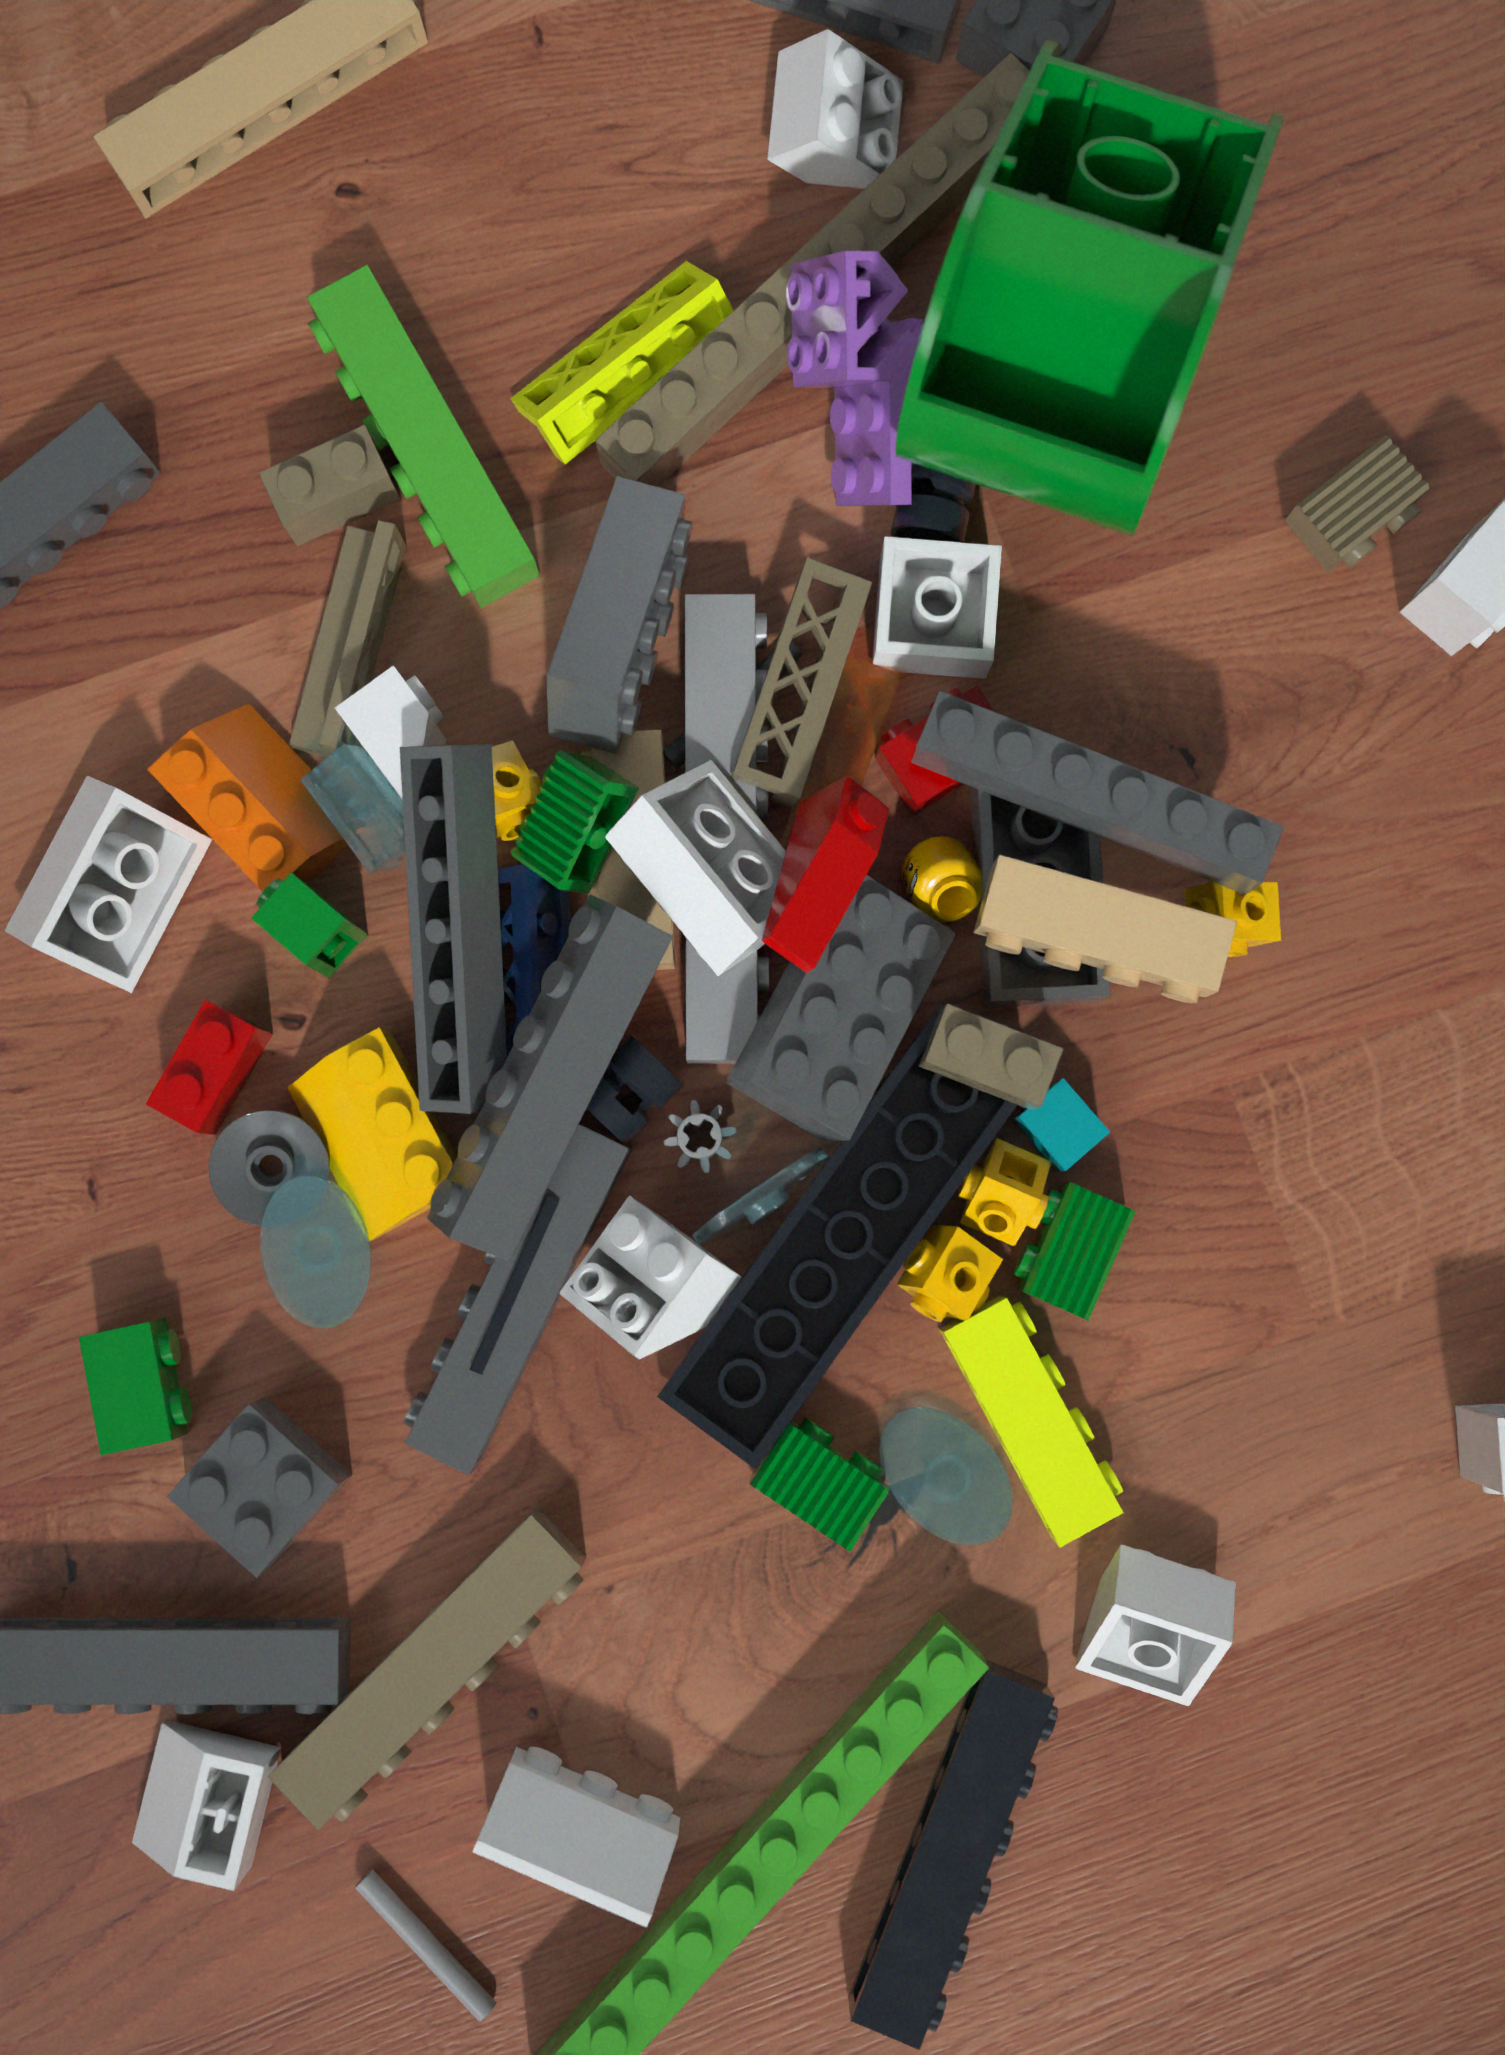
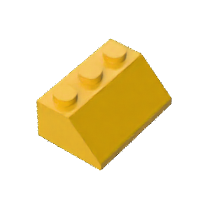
M379 1027L327 1055L287 1087L304 1121L315 1129L324 1142L329 1157L330 1170L368 1241L380 1237L431 1209L430 1204L434 1190L441 1181L447 1178L458 1156L436 1114L431 1111H420L418 1081L393 1034Z

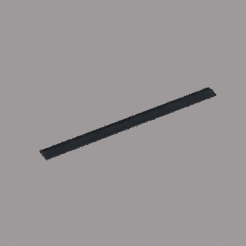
M547 1195L470 1367L471 1371L483 1374L560 1200Z

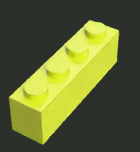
M999 1295L984 1303L977 1312L971 1314L968 1321L955 1319L938 1328L1054 1542L1061 1548L1121 1515L1123 1511L1115 1496L1123 1493L1122 1486L1108 1462L1104 1460L1097 1464L1086 1443L1093 1440L1094 1435L1077 1407L1070 1411L1066 1408L1057 1391L1066 1386L1049 1354L1039 1358L1028 1337L1036 1334L1037 1331L1021 1302L1019 1301L1011 1306L1006 1297Z

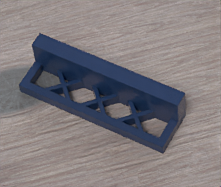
M524 864L498 869L502 966L503 950L508 941L513 946L514 961L509 970L507 971L503 966L504 1006L506 1008L510 999L516 1005V1021L511 1029L505 1023L507 1057L514 1046L513 1038L516 1028L522 1019L530 1014L541 992V981L545 971L553 962L557 961L569 937L568 931L571 922L570 891L556 888ZM511 882V904L506 913H504L501 909L500 884Z

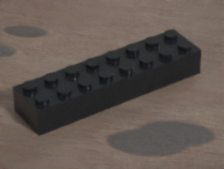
M940 1005L934 1011L873 1095L851 1139L839 1142L657 1396L755 1470L1017 1106V1104L919 1067L939 1012L944 1007L943 1005Z

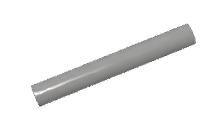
M373 1869L367 1872L354 1888L479 2022L482 2021L492 2011L497 2002Z

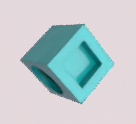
M1064 1078L1054 1081L1049 1086L1042 1107L1030 1110L1020 1106L1022 1110L1012 1118V1121L1045 1159L1051 1161V1166L1057 1172L1068 1170L1110 1133L1107 1127Z

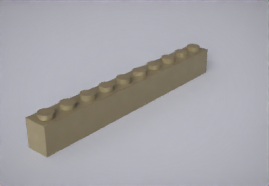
M1012 53L1002 60L596 439L600 465L615 480L619 476L659 487L788 366L787 350L792 338V310H790L787 304L786 286L791 275V264L846 250L878 251L891 268L894 267L970 195L1030 71Z

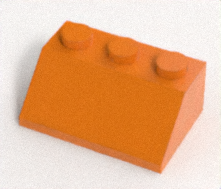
M249 703L190 729L147 769L262 892L274 880L281 878L284 881L290 873H293L308 884L367 829Z

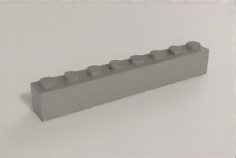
M685 594V773L712 760L759 819H768V791L731 777L767 670H755V648H767V613H755V594ZM762 727L759 735L767 732V727ZM767 741L755 746L748 767L756 769V762H767ZM686 938V1061L688 1064L736 1063L761 1015H757V992H769V957H757L756 950L753 954L717 976Z

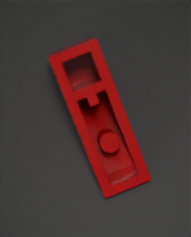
M848 775L799 803L761 940L806 973L815 969L879 853L889 808Z

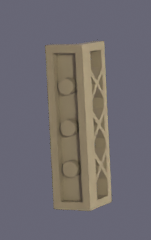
M378 520L375 532L347 526L289 743L294 750L350 763L356 736L336 711L335 707L372 680L407 547L399 530L393 523Z
M808 557L801 569L731 775L734 779L770 791L768 801L788 809L801 797L872 585L871 581ZM812 578L840 588L833 610L817 617L807 596ZM802 610L807 622L796 627ZM828 623L824 631L822 625ZM812 630L820 648L815 663L799 671L789 650V645L793 638ZM784 663L789 676L778 680ZM810 676L808 684L806 685L804 678ZM794 683L802 702L796 718L781 725L770 701L774 692ZM766 717L771 730L759 735ZM792 730L788 740L785 733ZM773 738H776L784 754L776 777L748 767L755 746Z

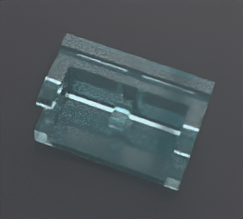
M344 743L304 776L301 782L369 873H374L377 870L395 869L402 864L399 857L405 853L402 798L365 748Z

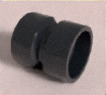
M911 462V504L896 505L891 536L964 543L970 515L964 506L972 502L976 484Z
M628 1033L620 1041L587 1109L626 1145L648 1123L646 1111L650 1107L661 1109L683 1085ZM626 1083L633 1091L618 1101L615 1097Z

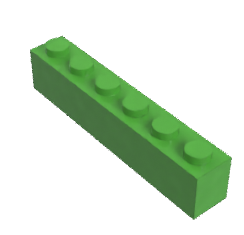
M368 265L309 295L307 299L316 318L308 322V326L325 355L333 350L337 353L343 367L335 370V373L350 401L353 403L362 398L371 415L365 417L362 421L376 447L380 451L389 446L398 461V464L389 469L406 499L417 495L426 512L417 516V519L434 548L443 543L446 546L453 561L445 565V568L461 597L472 592L479 607L483 608L539 577L540 574L532 553Z

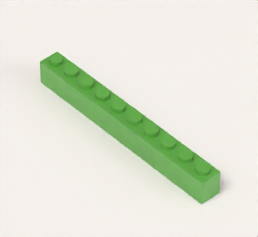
M937 1611L534 2055H639L989 1669L982 1652Z

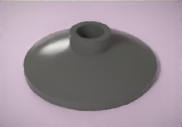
M258 1110L234 1120L218 1136L209 1158L210 1183L219 1202L236 1218L256 1226H283L304 1217L321 1199L329 1179V1157L319 1134L303 1119L280 1110ZM266 1155L279 1157L283 1163L282 1171L277 1174L266 1172L262 1167V1158Z

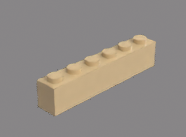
M305 0L293 13L273 25L259 28L251 35L249 40L225 55L212 57L203 65L201 70L180 83L162 88L152 100L129 114L115 117L107 124L104 130L94 135L93 138L146 219L426 45L428 40L420 12L412 0Z

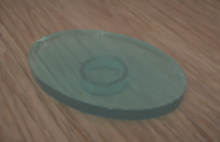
M820 1147L800 1158L707 1222L693 1234L694 1239L701 1246L746 1218L751 1225L757 1223L786 1203L791 1198L786 1190L818 1168L829 1156Z
M313 1174L299 1175L289 1179L272 1196L264 1213L260 1233V1250L264 1272L275 1297L291 1316L311 1327L331 1328L345 1322L355 1313L367 1290L371 1271V1249L368 1233L356 1205L349 1195L336 1183L325 1177Z
M927 1407L903 1410L895 1414L886 1423L879 1443L880 1464L885 1470L883 1474L894 1497L919 1525L944 1540L962 1545H980L990 1542L1005 1530L1012 1513L1013 1499L1010 1482L994 1450L974 1429L951 1414Z

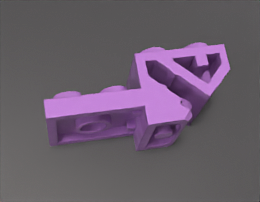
M845 250L791 264V275L786 286V300L788 307L792 310V338L788 344L787 361L791 372H793V387H834L835 400L830 409V423L835 433V461L831 468V484L836 493V506L911 504V462L896 457L895 445L903 401L925 322L917 318L889 322L886 318L905 296L908 289L878 251Z

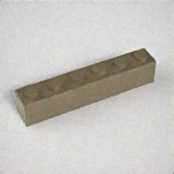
M536 1506L279 1762L268 1778L317 1830L333 1815L340 1822H343L368 1796L362 1786L377 1771L384 1778H387L411 1753V1750L405 1743L420 1728L430 1735L455 1709L448 1700L464 1684L471 1692L474 1691L498 1666L491 1657L507 1641L514 1648H517L541 1623L534 1614L550 1598L557 1605H560L581 1584L584 1579L577 1571L582 1567L586 1556Z

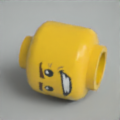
M948 836L926 839L913 847L901 864L900 879L912 905L940 923L954 922L967 916L980 902L981 869L970 850L958 839Z

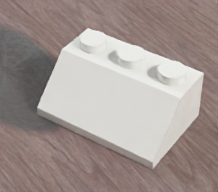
M712 760L643 794L608 832L605 838L656 899L662 910L669 915L686 936L698 954L719 976L765 944L761 940L786 850Z
M86 776L11 917L5 932L34 949L132 993L212 839L116 787Z
M516 1747L472 1852L647 1927L679 1836L681 1817L672 1814L673 1808L659 1798L641 1794L639 1799L616 1790L618 1786L616 1782L601 1773L587 1770L581 1775L562 1767V1760L550 1751L539 1747H529L528 1751Z

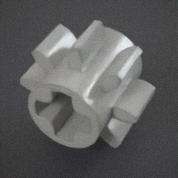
M692 1100L690 1104L691 1116L683 1120L677 1115L670 1114L669 1119L671 1122L679 1127L677 1137H670L663 1142L668 1147L680 1146L684 1152L679 1158L677 1166L683 1168L692 1157L700 1159L703 1172L709 1173L710 1157L717 1153L722 1158H731L729 1151L721 1146L723 1137L732 1136L737 1132L735 1127L720 1128L717 1123L722 1114L723 1107L718 1105L708 1116L700 1114L698 1103L696 1100ZM705 1121L711 1123L713 1128L710 1135L716 1141L715 1146L711 1150L701 1146L695 1153L691 1152L687 1148L691 1139L685 1134L686 1128L690 1124L695 1127H701Z

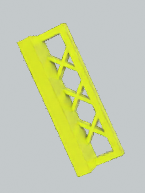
M685 261L510 399L518 412L537 426L556 458L567 464L595 442L603 432L734 310L718 279Z

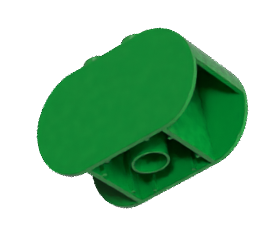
M1047 39L1040 49L988 155L957 224L931 300L911 369L898 424L895 454L897 458L1133 537L1214 324L1285 115L1272 111L1268 124H1264L1060 59L1061 44Z

